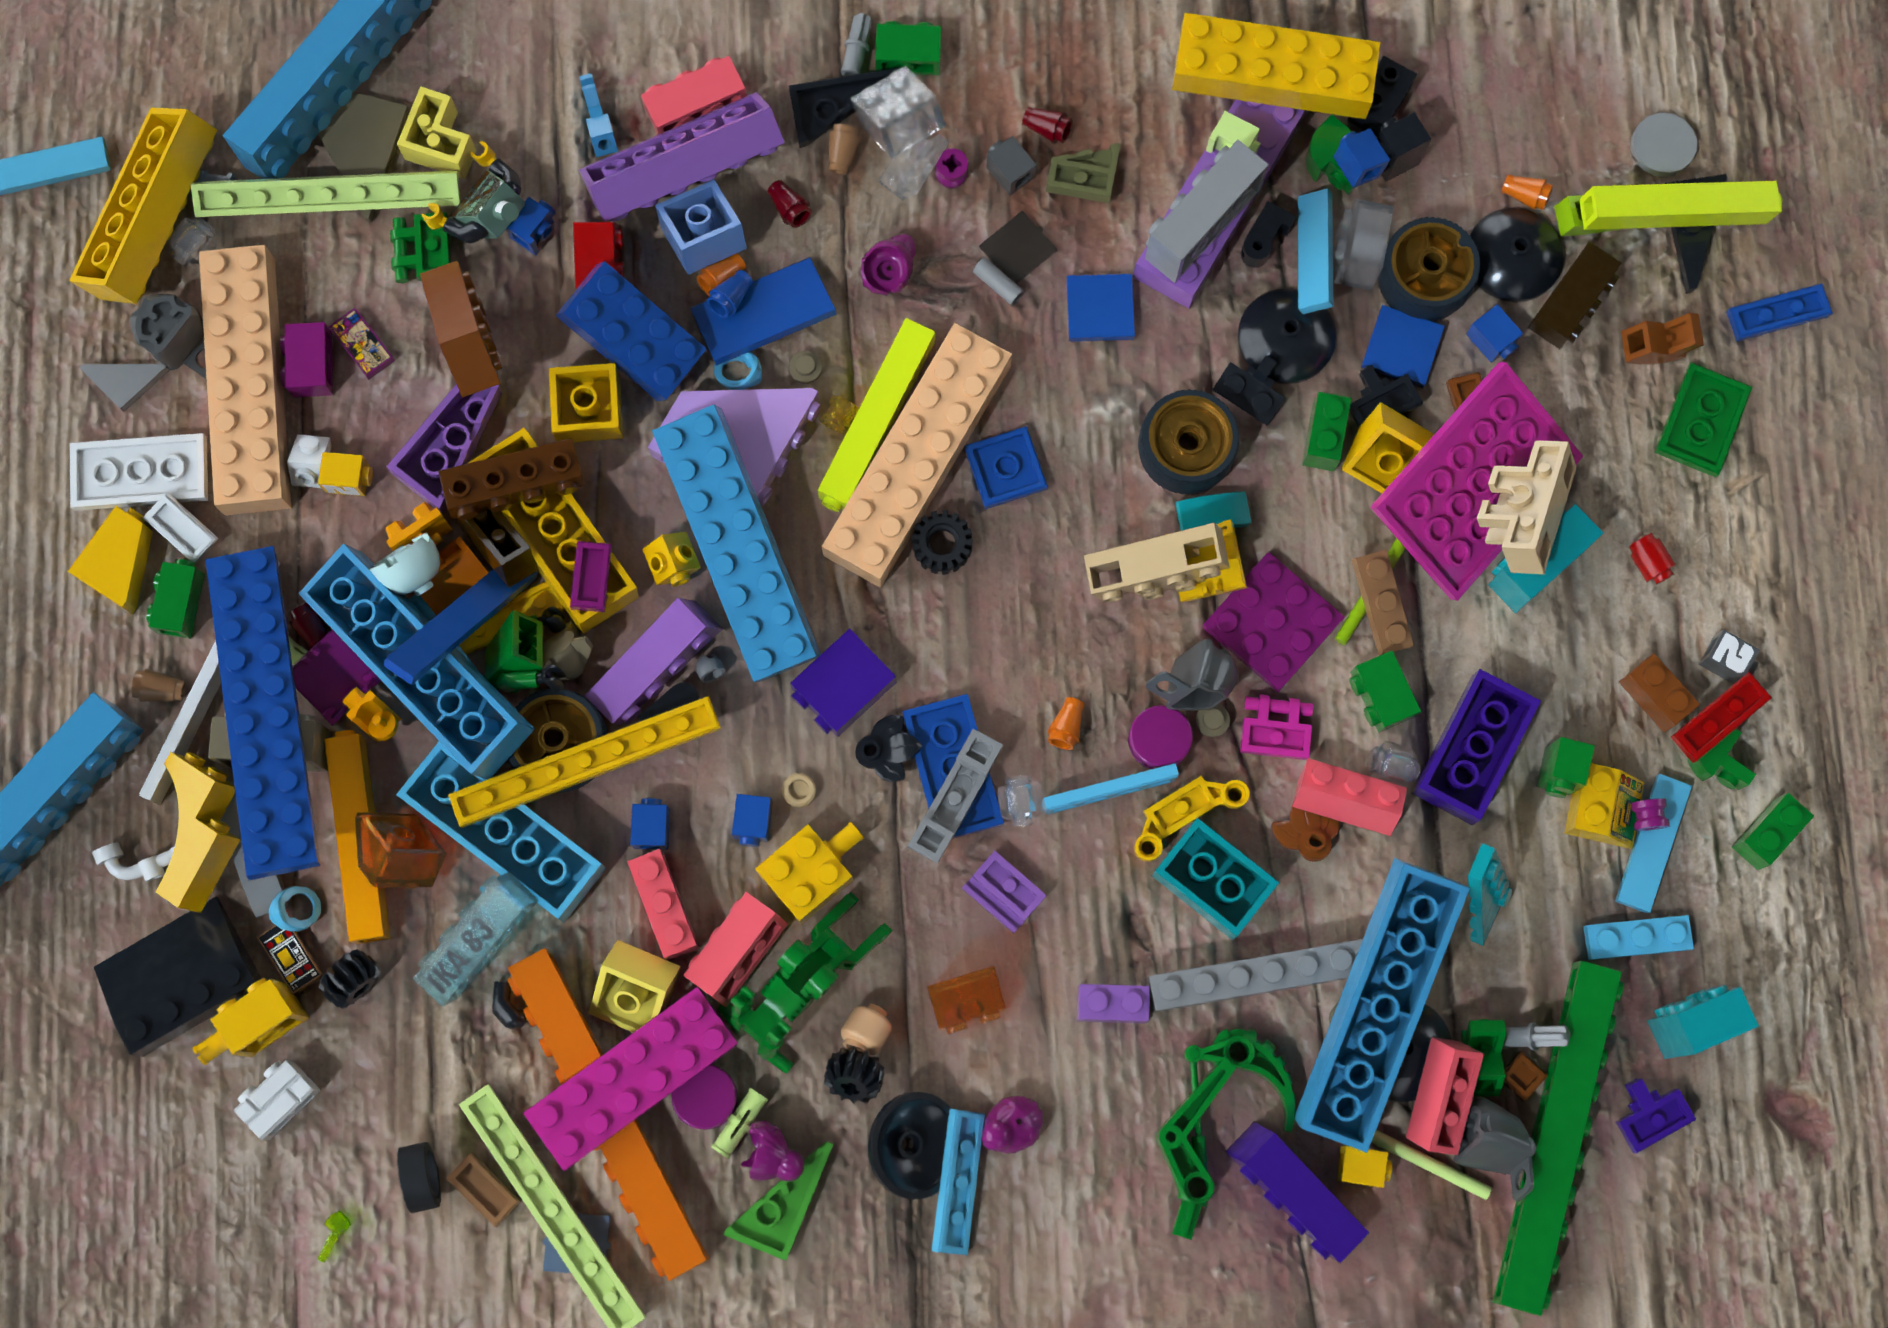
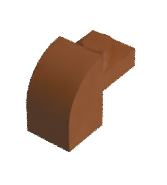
M1690 312L1666 323L1644 321L1621 331L1626 363L1641 365L1668 363L1686 358V352L1704 346L1700 318L1697 313Z

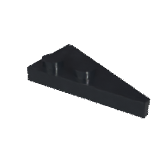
M900 67L789 85L799 148L807 146L833 128L834 124H839L901 81Z
M1721 174L1667 182L1665 184L1726 182L1727 175ZM1714 226L1671 227L1685 294L1692 293L1698 288Z

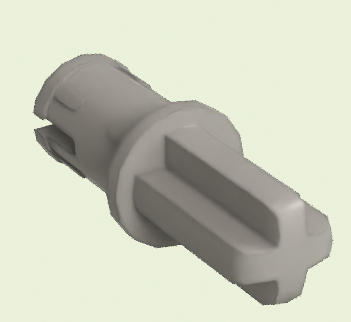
M863 13L854 16L849 39L844 43L846 53L841 68L843 76L861 74L865 53L869 52L870 49L867 43L872 18Z
M1530 1023L1528 1026H1506L1507 1032L1502 1048L1529 1047L1531 1050H1538L1539 1047L1567 1046L1569 1044L1570 1032L1565 1025L1538 1026L1536 1023Z

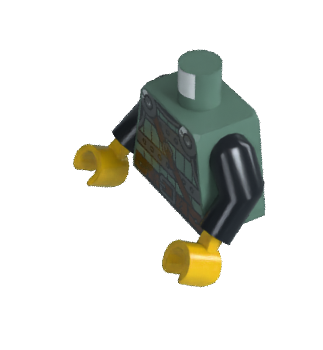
M483 141L479 143L485 148L484 153L476 156L470 151V154L482 167L489 166V170L482 174L449 218H445L436 203L428 204L430 210L434 213L433 216L421 214L429 228L439 229L443 227L444 232L468 244L482 239H497L510 223L517 219L519 212L525 206V201L519 196L521 193L519 175L500 158L495 159L494 151Z

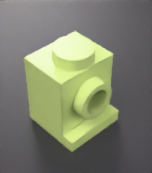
M1224 111L1209 137L1206 151L1212 154L1214 149L1220 151L1226 145L1230 148L1238 139L1256 154L1261 144L1256 141L1260 129Z

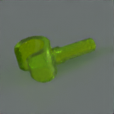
M341 1211L332 1213L324 1223L331 1233L327 1237L317 1258L321 1262H326L335 1242L350 1227V1220Z

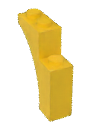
M170 752L164 765L171 775L177 793L179 809L178 832L173 855L156 893L177 908L201 913L240 842L239 838L229 832L231 827L220 821L235 794V786L226 781L228 777L226 773L211 766L205 767L204 763L206 761L200 756L191 752H186L185 756Z

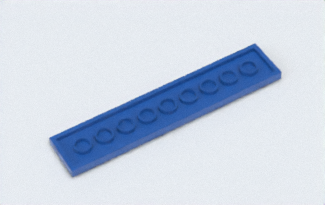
M274 546L205 559L246 877L249 880H255L321 866L276 550Z

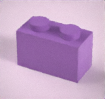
M1079 984L1077 987V1022L1146 1024L1149 1022V986Z

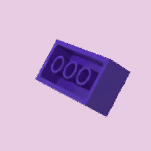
M1479 669L1471 676L1411 794L1472 826L1479 822L1541 700Z

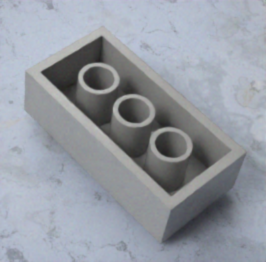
M1238 139L1230 148L1226 145L1218 152L1213 160L1215 165L1209 171L1203 169L1192 182L1193 189L1187 195L1181 193L1172 203L1170 214L1165 219L1159 217L1148 231L1150 237L1145 243L1148 246L1145 259L1174 283L1180 279L1261 189L1269 164Z

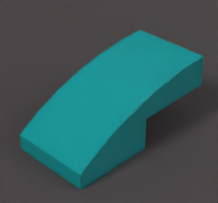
M1245 491L1195 497L1175 503L1181 531L1211 523L1218 524L1230 519L1234 524V528L1246 527L1252 523Z

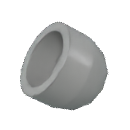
M713 654L703 655L697 660L696 671L702 683L715 681L723 676L726 671L721 660Z

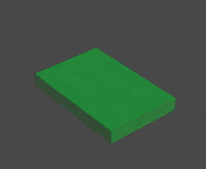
M1691 362L1686 368L1654 453L1716 478L1720 475L1753 387Z

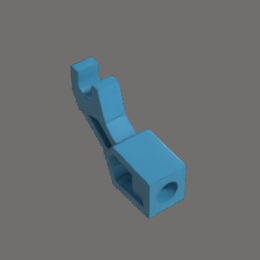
M592 73L579 76L590 118L586 119L596 157L618 152L608 113L603 114Z

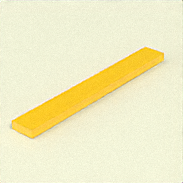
M707 696L450 793L448 796L459 827L463 828L719 731L721 727L711 700Z

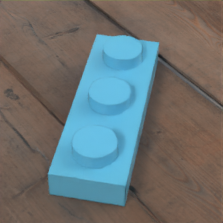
M1689 915L1583 926L1588 961L1694 949Z

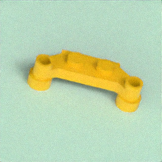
M1201 775L1143 811L1146 821L1141 836L1134 845L1136 856L1144 862H1152L1162 852V840L1192 823L1197 818L1218 806L1232 809L1242 807L1249 799L1250 792L1248 786L1240 780H1231L1226 784L1208 782ZM1228 792L1237 793L1239 800L1232 801L1228 796ZM1142 845H1150L1153 853L1145 854L1142 851Z

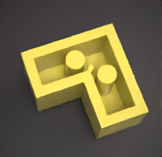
M420 86L397 146L407 161L438 171L458 170V177L466 179L474 159L470 151L476 154L477 150L470 135L452 130L458 111L451 96Z

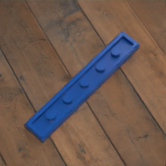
M493 569L385 658L383 666L412 685L536 580L538 572L536 571L508 588Z

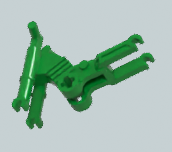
M852 892L846 894L839 904L815 925L811 931L812 943L807 946L798 939L780 957L776 963L780 969L760 991L766 999L755 1011L751 1009L756 994L746 985L737 996L735 995L730 1002L733 1004V1007L730 1003L726 1007L722 1004L717 1007L718 1012L728 1022L738 1037L746 1031L759 1044L757 1054L785 1074L795 1064L778 1052L785 1036L792 1029L785 1020L788 1018L793 1022L813 1003L814 999L818 1001L839 978L836 973L838 969L852 970L893 931L887 924L883 923L854 951L831 931L830 928L859 901Z

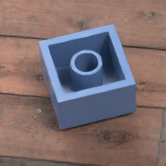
M715 179L655 205L662 232L688 275L747 249L742 224Z

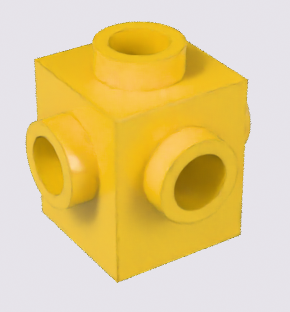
M687 532L662 534L642 549L656 585L671 583L672 587L681 586L691 580L690 575L701 568Z

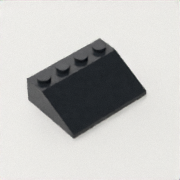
M218 897L207 901L201 913L190 911L94 966L110 1015L130 1055L140 1057L146 1056L218 1014V1007L234 998L238 1001L248 994L247 988L262 979Z

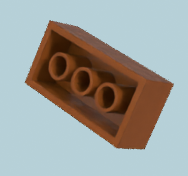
M457 260L420 273L438 343L462 398L501 384L497 371L503 368L496 352L497 348L491 335L492 332L486 318L485 309L480 297H477L469 271L462 272Z

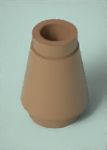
M845 124L833 125V131L829 132L828 171L847 175L848 168L851 165L861 139L858 136L859 129Z
M145 669L144 672H135L131 694L132 697L139 698L140 702L182 701L185 692V681L149 669Z

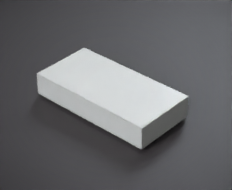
M165 493L143 517L174 547L194 563H197L219 539L169 493Z

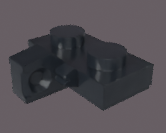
M1267 355L1263 358L1257 369L1250 365L1246 372L1230 362L1212 389L1266 426L1269 425L1286 399L1271 389L1275 381L1269 378L1278 362Z
M1371 365L1360 371L1359 377L1365 388L1360 390L1362 398L1352 402L1349 411L1358 428H1360L1361 424L1380 402L1401 415L1422 406L1423 402L1408 374L1390 383L1387 377L1380 380Z

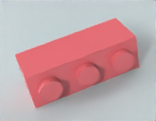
M730 56L722 59L714 58L708 61L702 68L693 72H682L675 80L666 84H655L648 88L645 93L641 94L644 108L657 135L747 96L746 88Z
M1308 758L1298 778L1292 807L1391 836L1402 816L1407 788Z
M657 849L627 861L663 958L670 961L700 949L664 853Z
M745 892L742 898L733 904L730 914L721 926L712 932L709 942L703 950L690 961L688 969L683 976L726 1007L788 923L776 912L748 892Z
M1431 1037L1406 1135L1407 1139L1429 1152L1458 1155L1484 1053L1460 1041Z

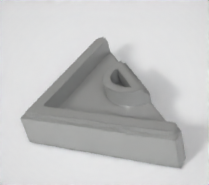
M83 364L79 367L123 412L169 371L163 364Z

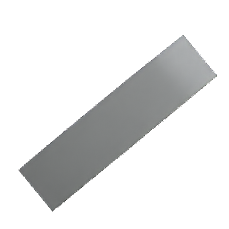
M972 729L957 756L955 764L927 814L920 822L907 848L938 864L982 787L1003 744Z
M234 794L221 818L224 823L231 827L229 832L240 839L232 857L255 917L258 918L269 914L272 900L285 888L280 874L255 880H249L246 877L236 794ZM289 901L285 902V908L290 907Z

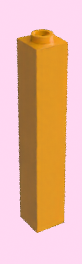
M354 730L338 731L334 733L333 738L324 740L349 942L358 945L388 940L391 937L366 739L359 733L355 734Z

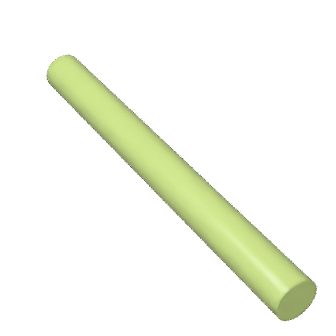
M1378 1130L1375 1131L1371 1143L1485 1200L1489 1197L1492 1187Z

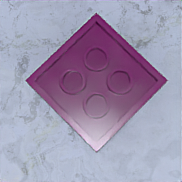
M1268 552L1245 577L1247 588L1233 591L1207 619L1202 628L1278 693L1345 617Z

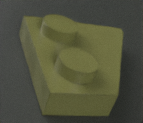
M1110 144V149L1097 152L1087 149L1079 151L1075 155L1065 154L1052 157L1046 192L1110 203L1121 144Z

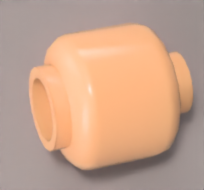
M869 1004L868 1007L856 1006L849 1014L840 1031L841 1037L844 1040L843 1046L849 1051L856 1047L861 1052L868 1050V1055L878 1054L892 1031L891 1023L886 1018L887 1012L875 1004Z

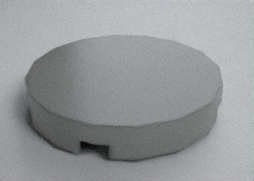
M1657 113L1648 116L1638 124L1631 137L1630 151L1632 156H1635L1639 162L1638 166L1643 171L1653 176L1670 177L1683 171L1692 162L1697 152V138L1693 128L1683 118L1671 113Z

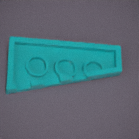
M1483 843L1468 874L1469 897H1471L1469 912L1476 915V917L1472 916L1470 920V928L1474 929L1470 935V941L1484 946L1500 907L1505 908L1512 894V888H1509L1510 883L1496 848Z

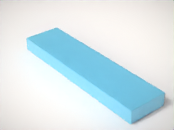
M97 137L0 159V196L111 171L105 139Z
M1328 188L1298 196V310L1302 314L1333 307V195Z
M1176 763L1044 797L1042 804L1045 814L1049 815L1175 782L1179 773Z
M1662 774L1656 775L1649 799H1666L1667 807L1664 809V814L1669 819L1670 827L1637 832L1615 902L1644 913L1651 912L1692 785Z
M956 1109L949 1110L932 1251L968 1255L985 1113Z

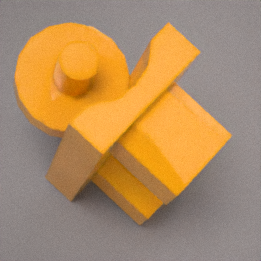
M423 502L414 508L412 514L417 520L408 527H405L401 520L395 521L386 527L389 537L386 542L394 551L402 545H412L414 543L412 539L427 532L435 545L443 541L441 537L450 532L452 528L437 507L433 509L428 503Z
M355 687L343 699L342 702L350 709L346 716L377 743L390 739L397 732L398 722L401 718L371 690L364 694L358 687Z

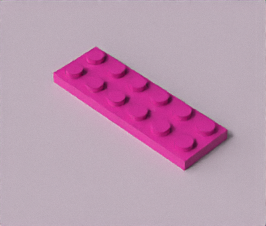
M696 987L523 1114L565 1172L736 1047L738 1043L704 995Z

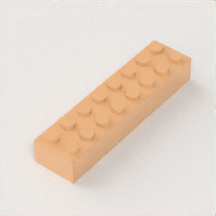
M266 245L199 251L214 506L225 516L291 509L284 387L281 384L280 378L282 357L275 258Z
M956 323L953 324L821 546L824 557L880 588L882 587L914 533L916 524H919L921 518L924 516L1009 371L1012 362V354Z

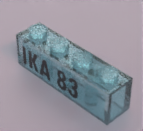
M510 872L498 877L494 875L489 877L479 889L482 893L476 901H470L460 911L459 916L461 920L455 927L453 925L450 926L439 937L438 941L441 944L435 952L431 950L418 963L421 969L413 979L442 1007L461 996L539 901Z

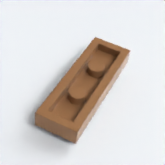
M1387 550L1351 559L1379 656L1391 650L1396 652L1414 646Z

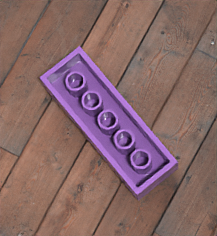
M755 92L581 168L579 172L593 204L603 221L610 220L611 222H616L628 216V212L638 207L644 209L655 205L659 201L658 199L665 195H678L688 189V185L699 180L700 182L710 181L716 178L718 172L729 167L730 169L740 168L747 164V159L758 154L760 156L769 155L778 149L777 146L785 142L771 107Z

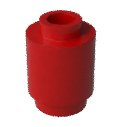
M1650 533L1628 546L1632 552L1630 557L1646 582L1654 580L1657 585L1674 575L1671 569L1676 566V563L1660 538L1656 539Z

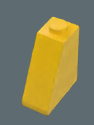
M115 506L67 572L133 614L137 609L153 531L144 525L146 521L143 518L144 516L134 509L129 508L125 512Z

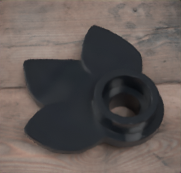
M890 715L879 720L874 725L871 735L862 738L855 749L858 762L865 768L874 769L881 779L888 782L905 780V769L902 763L913 758L922 748V744L915 737L902 732L904 726V717L902 715ZM871 746H876V753L873 756H867V749Z

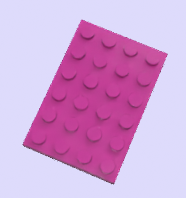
M1498 362L1370 507L1450 600L1458 601L1502 551V545L1485 543L1489 527H1480L1477 521L1482 501L1490 500L1491 504L1496 505L1500 493H1491L1488 486L1493 467H1527L1535 441L1569 442L1576 465L1584 457L1506 362Z

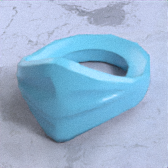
M748 352L716 366L714 364V376L721 385L730 390H744L758 385L762 381V368L758 357ZM740 361L745 363L748 368H751V371L745 379L730 381L722 375V369L728 362Z
M291 886L276 895L269 907V919L280 929L291 932L307 929L317 921L321 914V901L316 893L307 887ZM293 895H305L312 902V915L305 920H298L294 917L289 918L285 911V902L289 901Z

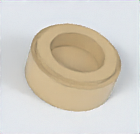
M795 773L784 781L782 795L788 805L794 808H805L814 801L816 786L808 775Z

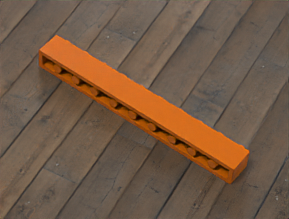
M543 948L508 967L512 976L507 978V981L516 997L522 995L527 1004L523 1012L532 1027L538 1026L543 1038L539 1039V1043L548 1058L554 1057L559 1067L555 1070V1074L561 1085L604 1055L550 950ZM638 1119L595 1149V1151L602 1150L607 1160L602 1165L608 1178L612 1183L617 1180L623 1191L619 1195V1199L628 1214L633 1212L639 1222L635 1230L644 1246L650 1244L656 1255L651 1258V1261L660 1277L666 1275L668 1281H671L710 1259Z

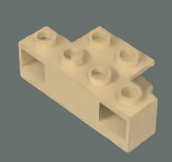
M1535 441L1527 467H1493L1488 486L1491 493H1500L1496 505L1491 504L1490 500L1482 501L1477 521L1480 527H1489L1485 539L1486 544L1502 545L1510 573L1542 575L1545 573L1577 468L1569 442Z
M1215 523L1084 555L1091 595L1100 600L1103 599V602L1123 599V594L1134 592L1141 597L1144 596L1145 600H1151L1164 596V591L1176 589L1177 592L1193 590L1196 588V583L1204 582L1207 578L1219 576L1221 574L1220 570L1230 568L1223 532ZM1215 544L1216 559L1192 565L1187 564L1188 558L1200 556L1199 548ZM1120 568L1122 582L1101 587L1099 573Z

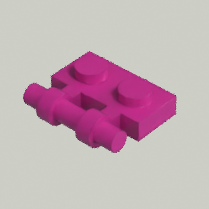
M1259 694L1258 697L1245 696L1244 709L1257 711V719L1244 717L1240 753L1307 760L1310 755L1312 725L1299 724V715L1312 717L1313 704L1300 702V699L1289 698L1288 701L1270 699V695ZM1269 712L1287 714V722L1268 720Z

